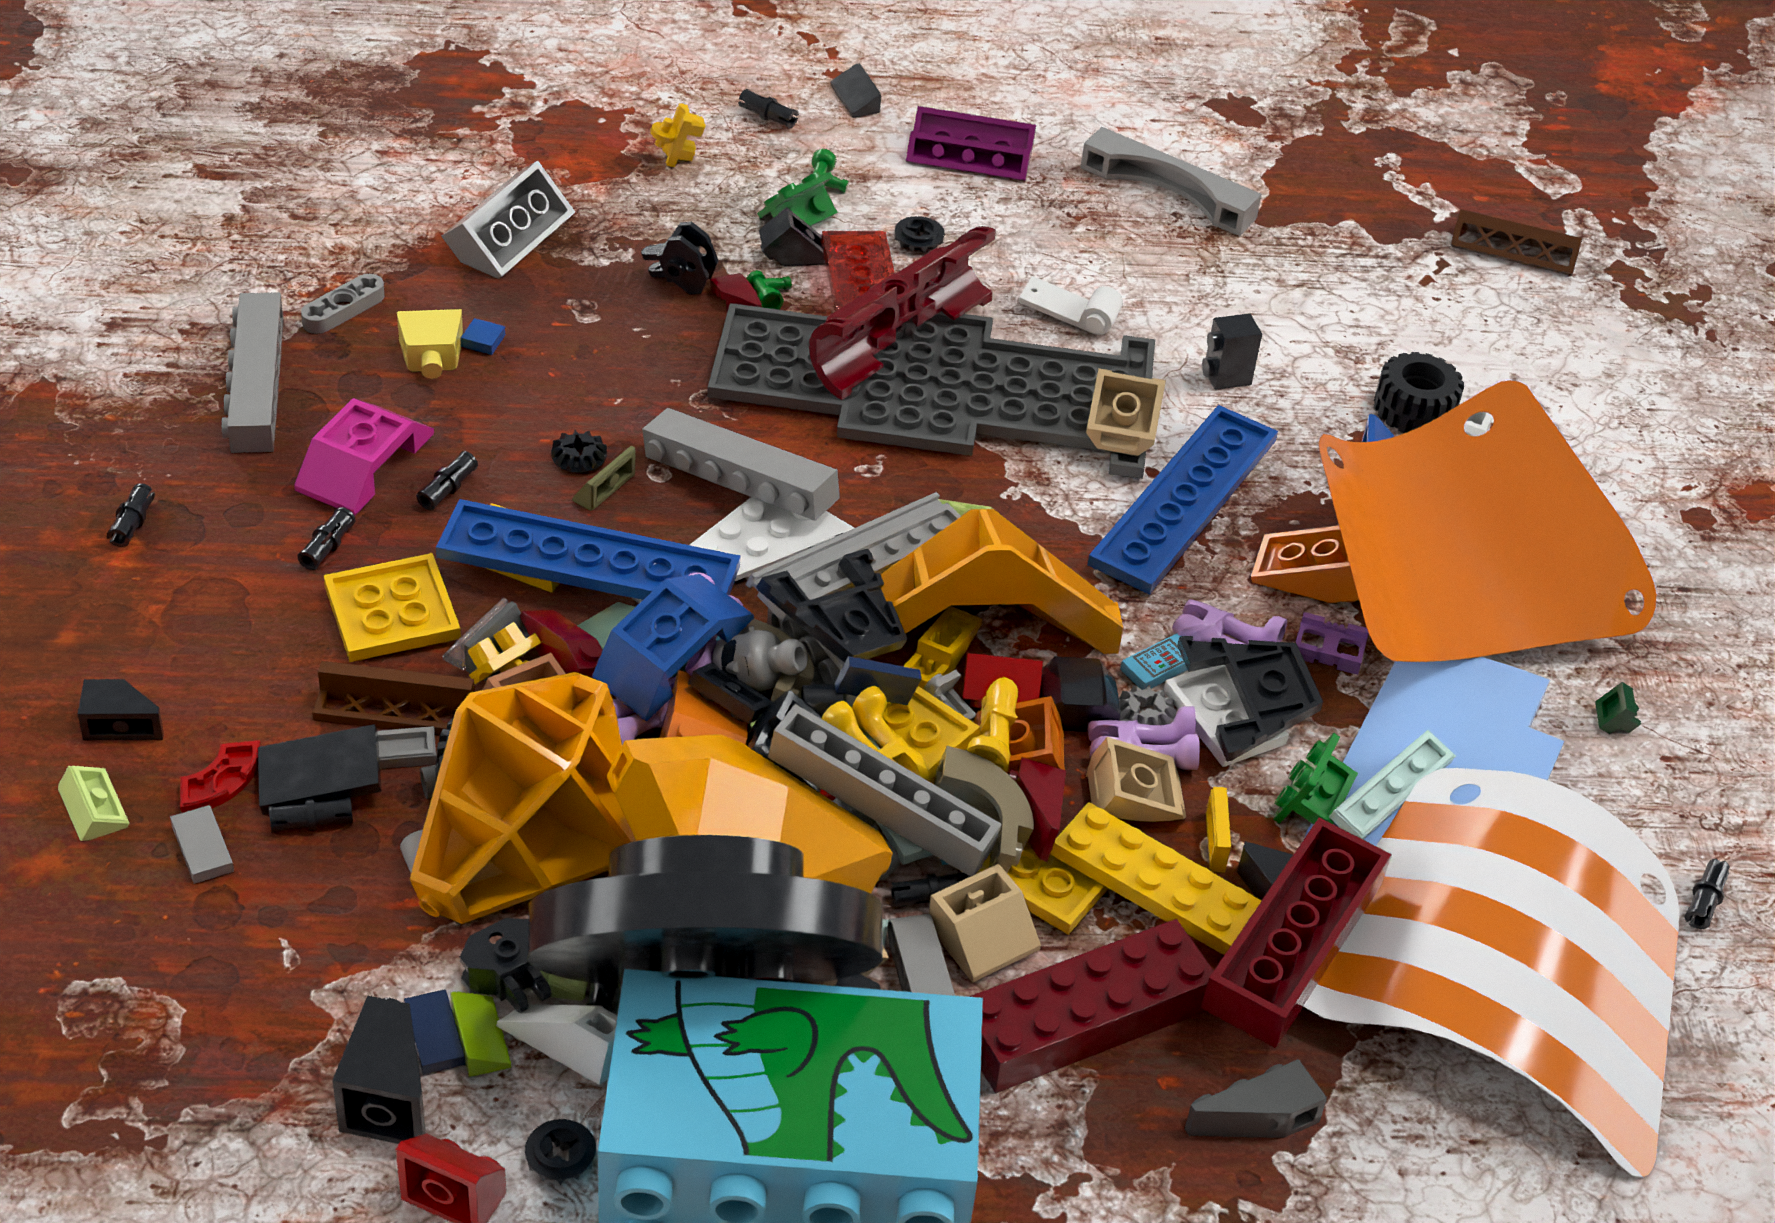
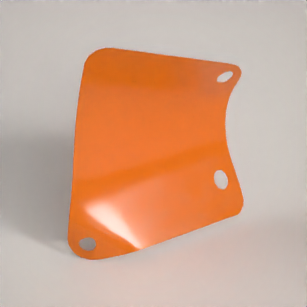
M1501 381L1486 388L1437 419L1417 429L1389 439L1372 442H1350L1328 434H1323L1320 437L1319 451L1366 628L1374 645L1386 658L1402 662H1434L1477 658L1568 642L1635 634L1642 631L1652 619L1656 608L1657 594L1652 576L1637 543L1619 514L1527 385L1519 381ZM1486 412L1493 416V426L1485 434L1470 436L1465 432L1464 424L1472 415ZM1328 447H1331L1338 453L1344 464L1343 469L1337 467L1330 459L1327 452ZM1629 590H1638L1644 597V606L1638 615H1632L1625 605L1624 598Z

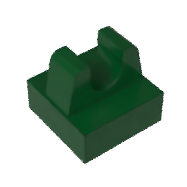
M1624 682L1619 683L1595 701L1599 728L1606 733L1612 734L1617 729L1630 733L1641 725V721L1635 718L1639 707L1635 703L1633 688Z

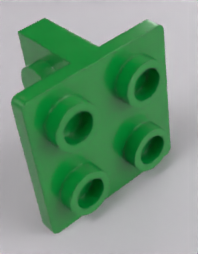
M817 171L802 179V183L796 186L794 183H791L777 191L778 194L764 201L766 207L757 213L759 218H764L770 214L774 218L786 207L811 227L833 217L838 211L824 187V184L833 178L831 171L821 176Z
M1333 733L1324 743L1318 740L1307 754V761L1304 762L1300 759L1288 775V779L1292 781L1291 785H1286L1275 800L1274 804L1279 806L1273 818L1275 822L1280 824L1293 810L1312 824H1315L1318 818L1331 824L1334 823L1329 816L1345 801L1358 775L1356 771L1332 756L1340 736Z

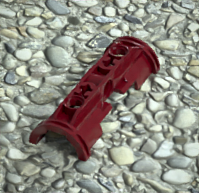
M978 226L969 230L950 245L933 249L829 315L825 323L813 331L809 341L811 362L823 385L834 396L843 400L852 394L853 387L883 368V363L878 361L874 355L896 341V328L912 318L913 323L918 327L941 311L950 319L956 320L978 304L983 307L991 302L993 291L981 283L973 268L968 265L970 255L995 240L996 229Z

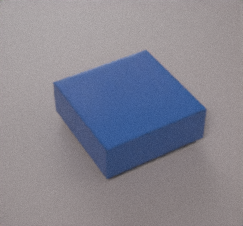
M474 318L461 336V347L492 355L505 336V326Z

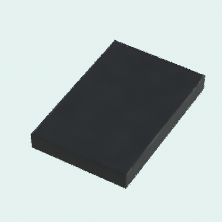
M375 724L258 747L259 807L263 815L269 814V807L305 804V799H314V802L382 792L379 740Z

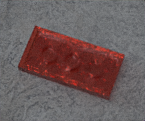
M822 231L821 243L835 312L895 273L886 231Z

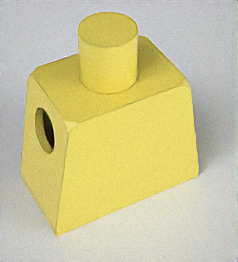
M462 309L397 311L399 342L408 370L412 372L422 371L426 378L435 379L442 374V370H454L457 368L461 351V336L463 335Z

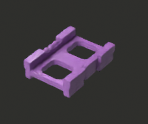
M1304 612L1296 640L1304 661L1313 663L1314 659L1319 660V663L1331 666L1336 664L1337 670L1358 675L1369 634L1367 628L1349 623L1347 628L1343 624L1338 626L1337 623H1334L1332 625L1331 621L1324 623L1325 617ZM1304 633H1311L1322 636L1324 638L1323 646L1317 648V646L1302 643V635ZM1346 642L1357 645L1360 648L1358 656L1344 653L1339 654L1337 652L1338 643Z

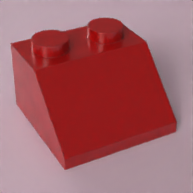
M966 652L962 698L970 699V707L982 708L981 701L987 696L986 692L990 685L999 678H1008L1016 684L1018 689L1016 703L1039 699L1043 661Z
M426 1133L402 1141L396 1147L401 1200L452 1223H487L506 1194L505 1168L491 1157H479L463 1150L452 1140L438 1139Z

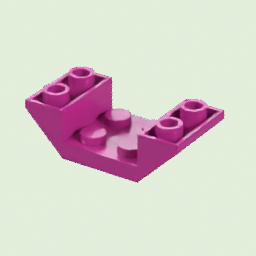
M353 398L312 438L294 485L295 491L333 507L346 508L353 515H356L375 495L373 473L399 447L416 453L434 435V428L374 404Z

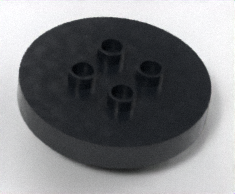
M681 835L627 843L610 852L609 877L559 886L537 895L529 903L528 962L530 965L555 976L589 983L619 986V989H622L624 969L661 972V975L664 977L675 979H702L717 976L813 984L855 976L874 969L883 961L881 901L874 895L855 887L805 878L803 852L794 846L768 839L731 835Z

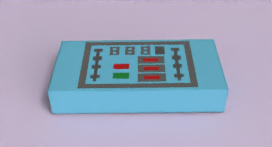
M1176 633L1122 660L1120 670L1141 690H1144L1148 685L1153 688L1187 671L1177 646L1181 636Z

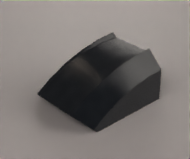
M1055 656L1042 668L1040 698L1052 696L1061 718L1063 731L1088 732V724L1091 721H1119L1120 705L1116 681L1100 659Z

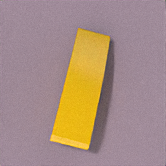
M949 606L918 640L916 653L903 666L920 670L922 680L918 685L919 687L924 689L926 683L939 673L945 676L954 671L979 630L982 619L952 606Z

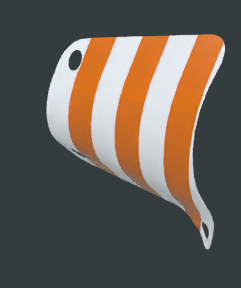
M1443 768L1433 771L1416 783L1376 845L1392 854L1382 885L1309 996L1304 1007L1323 1018L1341 1022L1415 1029L1447 1038L1487 1055L1527 1077L1560 1101L1595 1135L1614 1160L1628 1173L1638 1177L1648 1176L1653 1170L1657 1154L1679 929L1678 897L1667 870L1642 840L1617 817L1595 802L1564 786L1528 774L1511 771ZM1474 784L1480 787V795L1470 803L1455 804L1450 800L1451 793L1460 786ZM1649 873L1655 876L1663 885L1666 894V900L1663 904L1657 905L1651 902L1643 893L1640 884V878L1643 874Z

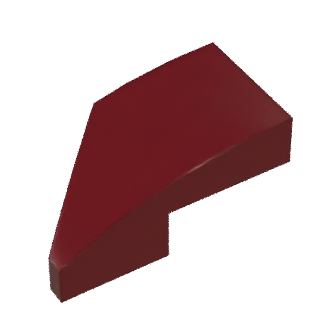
M741 273L710 279L711 291L721 300H726L727 312L730 303L762 308L761 301L755 290Z

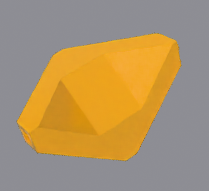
M994 509L969 510L880 574L884 582L881 590L886 601L893 603L905 633L951 605L1016 604L1103 654H1119L1123 624L1118 602H1113Z
M573 672L471 692L457 708L410 876V881L420 900L419 905L426 913L434 917L442 915L464 924L532 899L547 890L576 883L609 871L610 852L621 845L636 841L607 779V774L622 747V740L616 708L606 683Z
M721 734L625 740L607 774V779L636 841L681 835H731L778 841L794 846L803 852L805 878L848 885L870 894L880 876L887 872L891 863L893 852L878 830L748 746Z

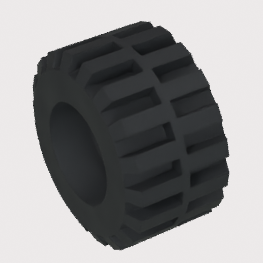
M1411 352V354L1400 353L1398 357L1393 356L1389 358L1388 362H1385L1382 367L1374 398V409L1378 411L1379 418L1386 420V424L1391 428L1395 427L1402 433L1412 431L1437 419L1460 404L1464 390L1463 377L1460 372L1456 371L1455 366L1447 364L1446 360L1440 357L1436 358L1432 354H1420L1419 352Z

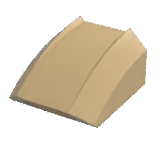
M1099 368L1086 430L1087 435L1096 448L1139 456L1152 447L1155 442L1166 380L1119 374L1111 370Z
M1110 737L1104 739L1092 754L1086 773L1092 804L1119 819L1152 822L1186 818L1181 782L1175 760L1172 756Z

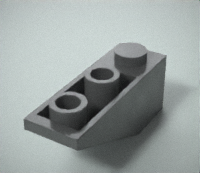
M1299 1059L1286 1065L1277 1064L1270 1067L1264 1074L1253 1079L1238 1080L1222 1092L1215 1095L1205 1094L1197 1098L1190 1106L1185 1131L1189 1136L1285 1138L1319 1123L1327 1097Z

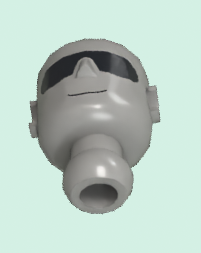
M754 625L746 626L728 643L722 639L717 641L712 654V662L716 666L762 695L767 693L766 690L775 687L782 672L786 675H797L806 668L808 660L806 648L798 640L787 639L781 643L775 634L768 630H755Z

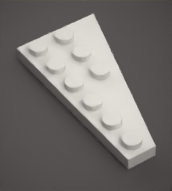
M751 497L690 545L740 555V568L735 581L742 578L748 581L752 573L807 550L809 547L834 538L835 535L852 530L854 527L827 511L814 521ZM632 598L639 604L643 601L641 599Z

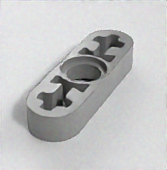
M363 274L306 304L301 310L303 328L307 332L314 334L324 333L380 303L385 296L383 279L375 274ZM339 302H350L348 305H336Z

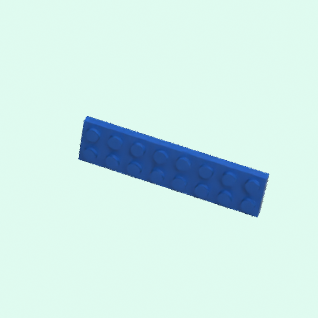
M1218 405L1089 554L1087 565L1150 595L1276 442L1278 431Z
M459 499L436 546V558L644 600L665 579L688 576L696 572L710 576L719 589L730 595L741 560L740 555Z

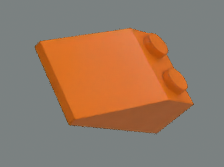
M1339 525L1264 534L1251 574L1252 583L1328 603H1350L1359 600Z
M679 670L672 690L674 696L669 701L659 738L721 734L745 745L748 723L733 718L730 715V711L718 703L704 699L697 689L687 684L691 676Z

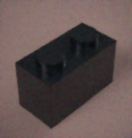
M1251 313L1213 318L1211 332L1207 334L1208 348L1206 358L1202 360V371L1204 376L1209 378L1215 390L1252 385L1262 332Z

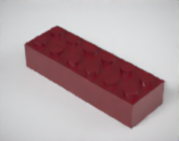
M1318 818L1209 977L1201 1008L1277 1048L1382 885L1392 854Z
M1174 919L968 996L983 998L981 1071L996 1094L1206 1012V1010L1201 1008L1209 977L1214 970L1179 921Z

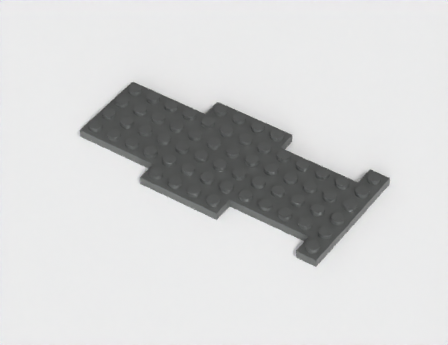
M730 303L708 384L707 397L840 415L837 438L904 446L921 450L972 456L976 434L1101 450L1096 448L1086 433L1098 369L1152 379L1155 339L1123 335L1120 355L993 339L991 338L992 317L963 314L956 320H952L941 311L918 327L913 323L912 318L896 328V341L874 355L878 361L883 363V368L853 387L852 394L840 400L823 385L817 376L809 353L811 334L818 326L825 323L828 316ZM1109 451L1111 452L1110 475L1143 479L1146 451L1139 456Z

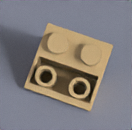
M999 864L931 895L929 914L932 916L938 939L972 983L1040 950L1041 944L1023 893Z

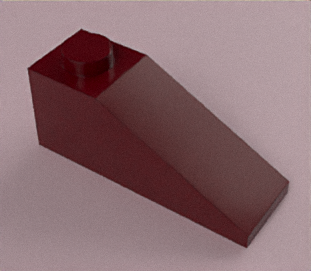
M555 610L521 612L520 618L529 636L536 634L541 641L535 647L540 657L552 653L566 674L576 672L593 678V672L603 651L595 637Z
M1021 757L1017 771L1010 769L1008 775L1021 788L1032 811L1034 829L1028 842L1039 860L1047 862L1060 829L1066 770Z

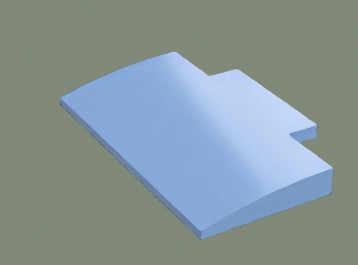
M1484 657L1434 662L1395 661L1343 761L1344 764L1358 773L1346 799L1427 730L1456 755L1446 768L1511 771L1548 780L1564 741L1530 727L1542 703L1550 680ZM1474 784L1460 786L1451 793L1450 800L1455 804L1470 803L1480 795V787ZM1400 808L1363 840L1376 846ZM1310 824L1306 832V835L1309 833L1314 824Z

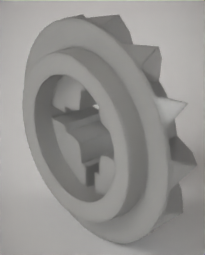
M1134 685L1130 692L1122 691L1119 698L1120 721L1138 720L1140 724L1166 725L1172 723L1176 716L1177 710L1174 709V699L1166 698L1164 690L1152 691L1150 685L1144 690ZM1147 705H1152V706H1153V709L1147 708L1145 711L1142 710V711L1139 713L1140 706H1142V707H1146Z

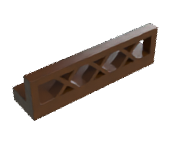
M1460 209L1450 246L1572 276L1582 238ZM1461 230L1478 233L1481 238L1472 243L1458 240ZM1495 237L1507 240L1512 245L1503 250L1494 249L1488 238ZM1483 241L1486 244V246L1478 245ZM1524 244L1540 248L1542 252L1533 258L1524 256L1519 245ZM1512 249H1515V251L1517 252V254L1511 253V252H1509V251H1511ZM1553 251L1571 256L1568 266L1556 264L1549 253ZM1545 256L1547 261L1540 260V258Z
M321 661L318 670L320 691L312 714L314 721L356 726L375 724L376 728L389 730L434 726V735L440 736L442 730L447 729V723L442 722L440 718L448 713L455 714V711L469 693L475 692L474 679ZM328 699L341 700L348 704L339 710L326 708ZM374 704L382 705L386 710L378 714H369L363 709ZM410 709L421 710L423 715L411 719L405 718L402 713Z

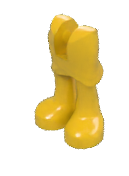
M999 678L990 685L986 692L987 696L981 701V735L974 737L968 743L967 751L991 761L1007 772L1011 756L1009 751L1010 727L1018 718L1015 713L1018 689L1012 680Z
M872 686L862 691L855 699L852 707L847 702L840 701L830 706L823 714L821 719L925 780L929 778V765L926 764L922 755L910 748L903 738L894 733L884 721L883 714L887 706V699L878 687ZM860 728L868 733L882 748L878 749L863 734Z

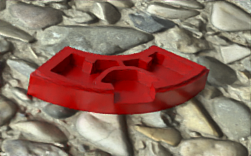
M260 740L220 744L218 755L209 766L195 774L180 777L181 813L208 805L213 809L239 794L257 772L258 747H261Z

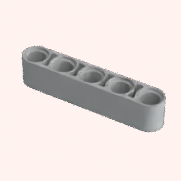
M930 914L889 919L887 928L889 945L902 992L955 996L932 916Z

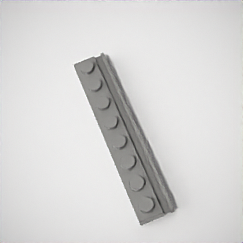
M935 492L752 573L746 585L749 588L753 586L756 588L762 577L788 571L810 600L854 588L855 586L838 565L844 555L869 549L874 558L871 563L874 573L881 574L961 517V515L948 503L942 504L938 500L940 495ZM758 593V598L782 622L790 619L787 614L763 594Z

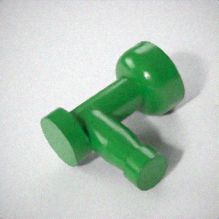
M827 149L816 150L811 159V164L814 168L813 173L818 171L821 176L832 171L837 162L834 153ZM833 176L824 186L846 192L849 180H841Z
M756 270L749 273L746 277L758 294L762 308L779 310L783 305L784 299L778 290H787L792 287V281L789 276L766 278L761 271Z

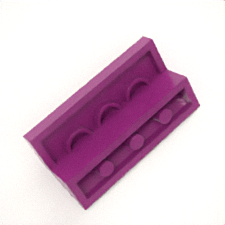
M917 106L914 129L910 132L906 162L1026 181L1036 125Z

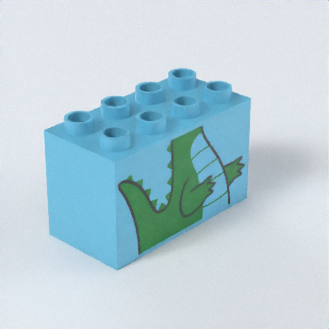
M624 969L598 1147L599 1223H971L978 1181L983 998L717 976L702 979H675L664 977L661 975V972Z

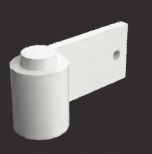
M1031 276L1018 300L1021 304L1096 335H1103L1111 329L1123 306L1122 296L1112 287L1103 286L1097 288L1090 300L1034 276Z

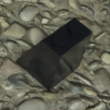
M367 995L332 1080L339 1132L396 1144L426 1134L422 1087L410 1004L400 1002L394 998H378Z

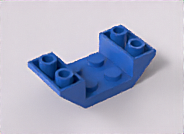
M701 574L667 578L611 630L592 677L606 683L612 695L647 722L674 696L668 679L715 634L728 643L754 619V615Z

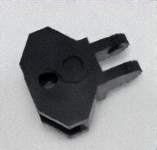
M692 221L680 222L665 243L649 245L641 250L643 260H659V262L653 263L648 267V272L652 278L666 277L667 282H674L690 295L703 292L708 279L713 277L719 263L709 234ZM700 246L706 250L705 254L700 253Z
M504 918L469 936L459 956L460 963L465 968L461 976V983L469 993L494 995L500 1001L507 999L519 1013L528 1009V1000L522 991L528 987L542 1001L552 997L548 981H546L538 969L528 962L529 919ZM493 936L502 937L495 944L489 941Z

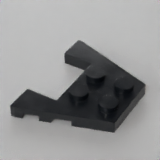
M869 549L846 554L838 564L855 586L854 588L810 600L788 571L762 577L756 586L761 594L844 663L848 656L866 660L901 649L907 641V636L893 603L886 601L881 590L884 585L880 573H874L871 566L874 558Z
M1193 636L1179 637L1177 646L1188 672L1226 665L1249 719L1217 725L1215 736L1226 762L1236 759L1321 711L1323 700L1296 643L1248 640V644L1227 643L1226 638H1212L1211 642L1193 641Z

